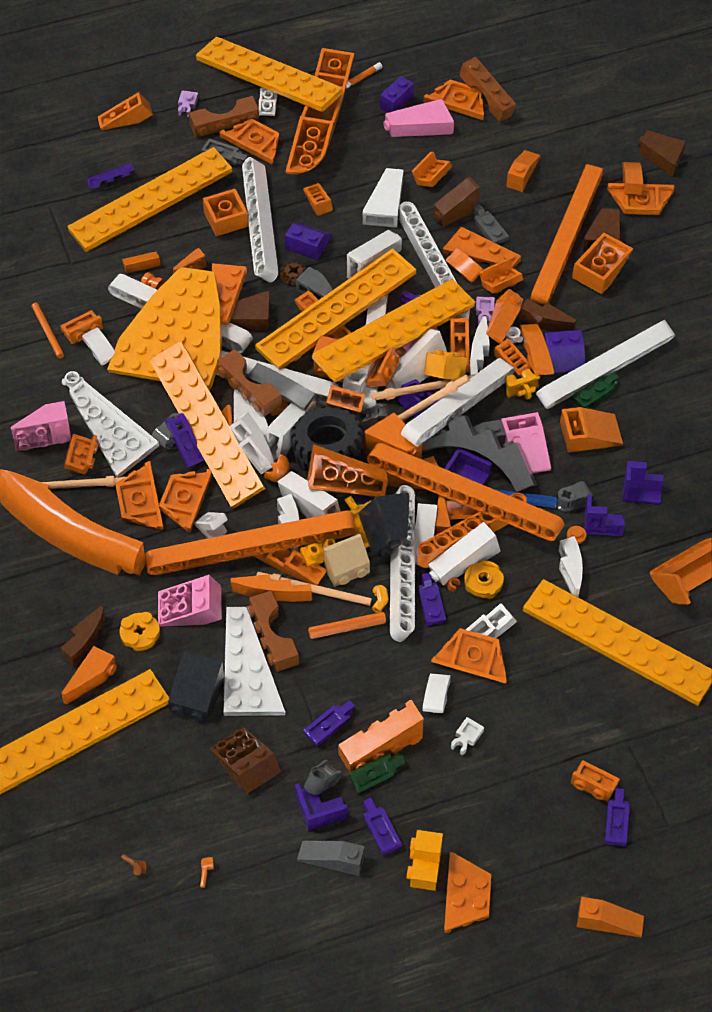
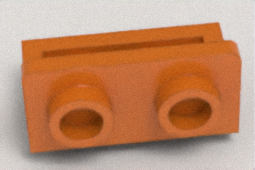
M430 152L412 170V174L417 185L433 187L446 175L452 165L450 161L437 160L435 153Z
M509 258L480 271L482 287L493 294L499 293L503 289L514 286L523 280L522 273L513 269L511 259Z
M91 310L60 327L67 339L73 344L83 340L82 335L96 327L99 330L103 329V323L100 315L96 316Z
M390 348L386 356L376 360L366 380L368 387L388 386L400 363V358L394 348Z
M76 434L72 435L64 464L65 469L84 475L89 468L92 469L95 458H92L93 453H96L99 445L96 442L97 435H93L92 439Z
M582 760L578 769L572 774L571 784L579 790L591 793L599 800L608 802L620 779Z

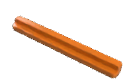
M384 612L309 627L308 632L310 638L314 639L386 623V616Z

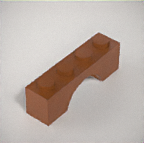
M476 57L463 63L459 76L468 87L476 86L483 92L489 105V111L500 123L511 117L516 103Z
M253 96L236 100L235 107L224 114H214L205 108L189 112L190 126L196 138L214 134L221 130L233 129L234 125L242 124L250 119L259 122V109Z
M236 349L217 360L218 374L225 378L233 389H237L242 398L252 404L256 412H260L265 417L282 406L281 393L271 383L255 384L244 377L247 372L246 359Z
M272 590L249 597L250 605L247 606L250 617L255 619L254 627L256 633H260L262 636L260 641L263 649H267L269 653L267 654V659L270 666L274 665L276 672L299 665V654L292 638H282L276 635L270 628L272 622L279 617L278 605Z

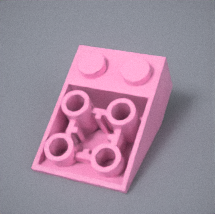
M64 401L45 404L11 426L16 451L46 447L58 443L63 444L71 440Z
M538 412L501 419L505 432V443L510 441L520 443L532 473L550 471L551 465L544 430Z
M210 575L158 591L159 626L205 625L222 619L221 585Z

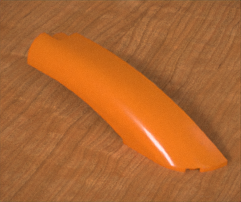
M326 48L321 49L315 77L342 87L343 93L323 112L305 105L299 119L286 168L287 174L309 171L323 160L341 109L354 53Z
M0 469V503L31 531L62 551L91 565L117 575L121 569L130 574L140 575L146 565L143 542L109 530L85 518L50 491L49 485L12 471Z

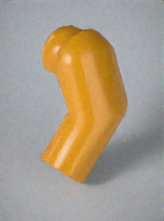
M377 585L373 588V593H375L378 599L372 607L375 613L381 612L389 602L387 589L383 585Z

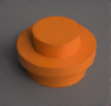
M572 526L567 531V538L575 536L577 543L581 544L586 539V531L580 526Z

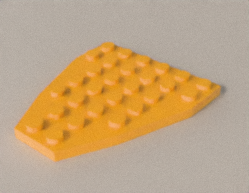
M180 267L151 296L119 337L114 350L115 353L108 366L109 373L161 381L149 360L181 341L210 390L217 373V360L222 357L221 304L215 273Z

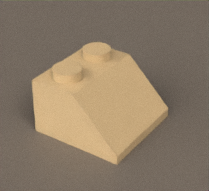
M360 534L324 548V568L327 570L326 573L334 587L345 585L350 580L364 577L367 573H370V561Z

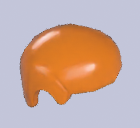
M279 454L277 462L271 463L272 468H270L269 472H265L264 478L272 482H278L286 476L290 470L288 458Z

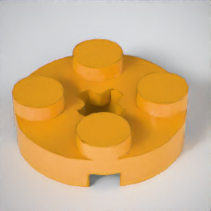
M486 560L469 565L464 576L466 591L477 597L494 598L502 589L504 576L499 570V566ZM486 576L488 581L482 582L479 578Z
M135 613L122 619L120 638L126 647L129 646L135 651H144L153 647L155 641L159 639V624L152 617L151 613ZM137 629H144V631L142 632L143 634L139 635V633L134 632L137 631Z

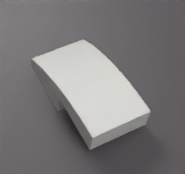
M261 88L258 108L259 115L275 116L277 93Z
M98 327L82 335L83 341L92 350L93 356L102 366L111 361L115 351Z
M430 674L424 697L423 711L443 713L447 702L450 675Z

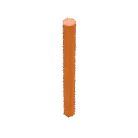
M33 303L32 308L53 350L59 359L63 358L64 353L39 304Z

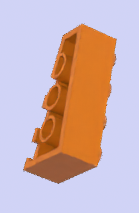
M313 444L307 478L309 489L377 497L385 496L388 482L386 470Z
M412 700L406 702L405 705L407 707L399 712L397 709L390 712V716L383 722L377 720L372 723L367 732L364 733L361 730L338 745L339 756L349 772L383 755L396 754L403 747L409 744L414 745L422 739L424 719Z

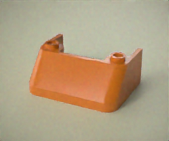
M712 538L697 543L650 571V576L654 583L672 603L690 604L689 591L712 578Z

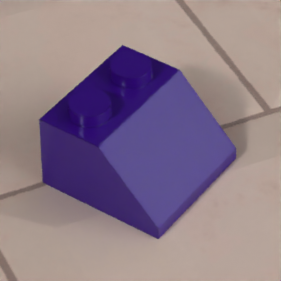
M293 223L285 234V249L318 260L332 238V234L302 223Z
M581 330L545 333L544 339L554 369V374L549 375L568 374L585 364L584 341Z

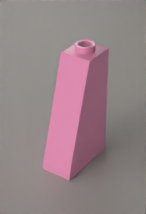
M442 99L386 113L385 121L383 122L385 131H388L391 137L453 134L454 120Z

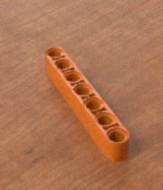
M521 493L510 495L525 503L527 502L526 496ZM478 512L422 542L418 546L417 563L421 567L428 568L429 563L483 522L493 533L505 527L508 523Z

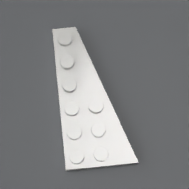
M84 380L69 390L71 398L92 435H97L96 442L99 443V447L116 477L123 476L159 447V442Z
M227 607L224 716L285 715L283 704L247 607Z

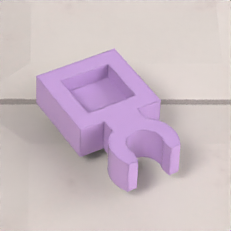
M182 90L178 101L179 116H181L182 112H187V117H189L191 109L196 107L198 100L197 92Z
M495 297L476 298V315H479L478 324L482 317L486 316L489 325L494 310Z

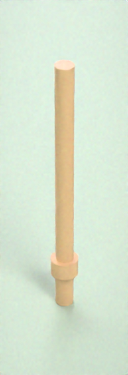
M466 374L456 381L452 380L446 384V387L401 413L398 417L404 421L447 394H453L458 391L459 387L470 381L468 375Z
M448 379L398 389L387 388L384 391L372 393L371 397L372 400L395 399L396 396L444 388L452 380Z
M106 476V478L42 483L49 485L50 489L107 486L108 488L115 487V483L126 477L114 478V476Z
M257 572V575H256V576H258V575H269V574H267V573H262V572ZM270 574L271 581L288 579L281 577L279 574ZM290 579L291 586L309 584ZM311 584L313 593L363 605H371L372 598Z

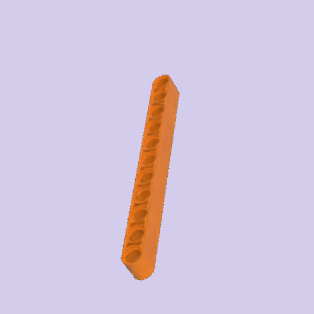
M589 164L585 166L533 288L530 300L538 305L544 306L551 301L601 181L603 168Z
M376 444L367 457L370 465L384 469L388 474L546 540L554 541L564 526V521L557 515L386 444Z
M341 511L153 549L145 554L147 573L150 575H160L323 542L329 538L348 537L356 533L354 515L351 511Z

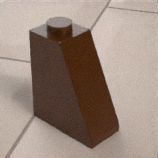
M646 130L645 135L640 137L638 146H641V155L668 175L673 176L683 155L686 141Z
M471 177L466 178L434 204L433 217L442 227L473 214V207L477 206L479 202L480 187Z
M601 209L585 235L583 251H587L603 232L620 241L619 209Z
M269 291L238 300L229 323L249 331H269Z

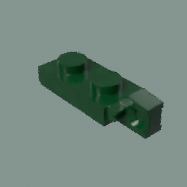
M612 373L606 378L603 376L572 395V400L579 407L589 409L612 393L615 385L618 384L619 376Z
M399 753L393 756L387 754L349 772L348 775L355 792L360 793L394 776V773L397 771L396 767L406 762L403 755Z

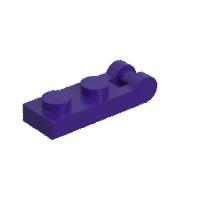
M184 413L177 414V417L173 419H166L165 424L173 436L186 467L188 468L204 461L205 459L197 447L198 442ZM180 424L182 429L178 430L176 425Z

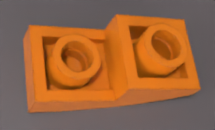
M458 248L445 260L449 266L458 271L463 278L471 283L480 275V271L483 270Z

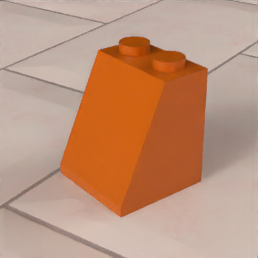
M392 413L364 431V454L366 456L371 453L376 444L383 443L422 459V444L415 446L401 436V432L406 424L395 413Z

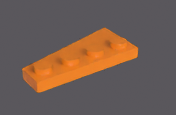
M460 227L443 248V254L449 255V253H453L458 248L471 259H474L475 262L490 263V266L509 258L514 269L521 261V255L463 227Z
M212 263V272L216 275L221 304V324L229 325L247 274V268L244 266Z

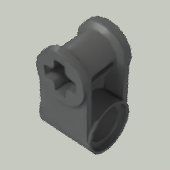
M378 403L355 415L362 424L363 434L365 430L388 417L390 409L387 404Z
M174 413L170 415L169 418L173 419L177 417V414L179 413ZM164 421L154 430L152 437L162 447L170 449L175 444V441ZM180 424L176 425L178 430L182 429Z
M584 481L562 488L558 492L559 499L557 500L556 507L564 513L585 507L587 494H592Z
M325 759L311 769L304 785L305 790L310 794L319 795L326 789L333 787L340 780L343 773L329 765V761Z

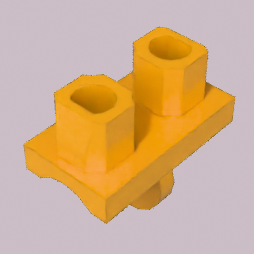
M530 369L524 370L521 373L520 379H516L513 374L506 376L505 383L508 398L524 395L526 400L530 399L531 393L539 388L538 379H540V376L533 374Z
M333 538L300 548L307 567L315 564L320 565L324 562V548L335 544Z

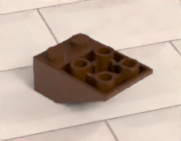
M244 727L210 748L233 781L246 794L281 773L274 753Z

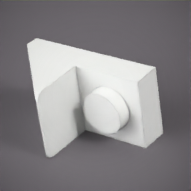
M208 512L195 521L194 525L207 538L223 536L227 532L223 523L228 519L224 513Z

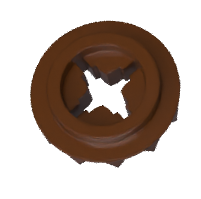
M292 261L290 264L285 263L284 267L280 268V278L287 284L296 285V279L306 270L305 264L301 265L299 261L297 263Z

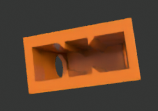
M330 385L326 406H331L332 408L341 407L342 410L346 409L352 414H358L361 412L365 394Z

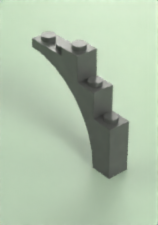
M459 414L452 417V421L447 423L449 431L448 429H443L437 432L438 436L430 437L422 443V453L436 448L463 447L488 457L503 470L516 492H522L537 485L520 443L510 441L503 444L504 448H501L493 429L488 430L487 427L480 429L476 435L468 416Z

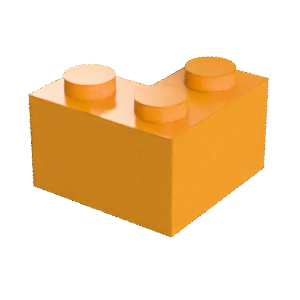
M434 350V353L427 352L424 375L458 380L459 377H463L466 373L467 357H462L461 353Z
M417 830L416 838L412 837L410 859L413 860V865L408 866L407 871L410 887L436 891L442 848V833Z

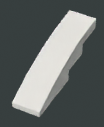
M486 316L482 317L472 343L469 373L472 376L476 375L478 371L483 370L484 356H489L490 344L489 336L486 334L488 329Z

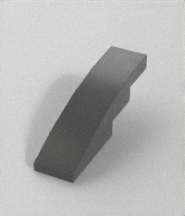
M259 363L254 366L247 376V379L255 384L271 383L281 393L282 399L290 404H295L304 411L316 397L315 393L297 382Z

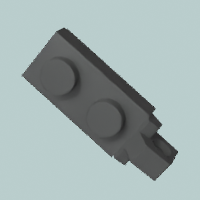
M210 138L201 150V153L214 147L227 163L231 165L243 166L244 161L248 158L247 155L239 151V148Z
M480 204L473 207L475 224L488 240L500 244L509 239V235L491 213L485 212Z

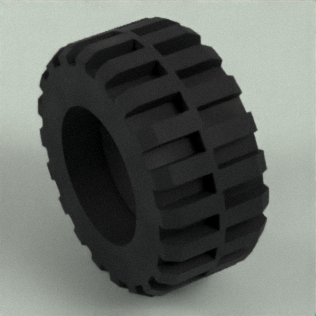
M326 406V408L321 409V407H318L314 411L310 410L305 413V416L302 415L298 419L291 432L295 460L305 471L309 470L313 444L361 461L365 452L361 422L354 414L346 409L342 410L341 407L332 408L331 406ZM326 438L340 439V441L330 445L316 443Z

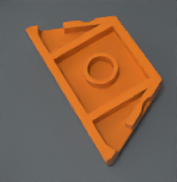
M450 79L444 85L437 87L431 95H424L423 102L427 103L442 99L449 110L480 120L484 119L482 91L479 88L468 87L467 84Z
M250 119L242 124L234 125L232 130L227 132L221 130L219 132L221 138L273 164L279 141V133L254 119Z
M608 183L607 190L624 214L659 215L674 192V185L643 184L642 195L624 194V183Z
M148 461L138 471L134 470L128 477L115 483L122 521L163 530L151 464Z
M206 469L207 472L195 474V471L186 474L171 475L159 504L160 510L187 532L192 530L213 474L210 469Z
M460 628L431 661L507 683L500 640Z
M450 852L444 933L451 932V929L459 926L465 927L474 921L489 918L491 874L453 852Z

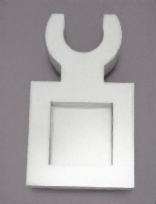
M467 717L456 731V737L458 738L452 741L451 749L460 745L462 746L460 754H465L467 744L474 746L484 732V727Z

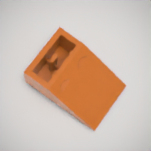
M582 407L562 409L560 424L568 453L623 446L615 414Z

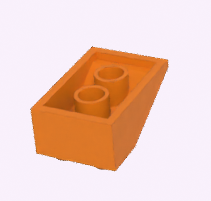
M603 232L574 264L572 278L603 294L633 252V248Z

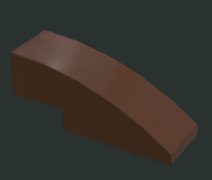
M527 299L521 305L518 318L528 324H538L539 328L553 332L575 331L577 321L548 303L542 307L530 299Z
M102 606L71 629L72 638L61 647L63 658L73 667L85 657L99 637L105 621V613Z

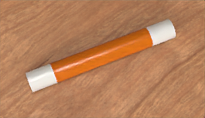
M379 62L349 79L346 89L382 69V64Z

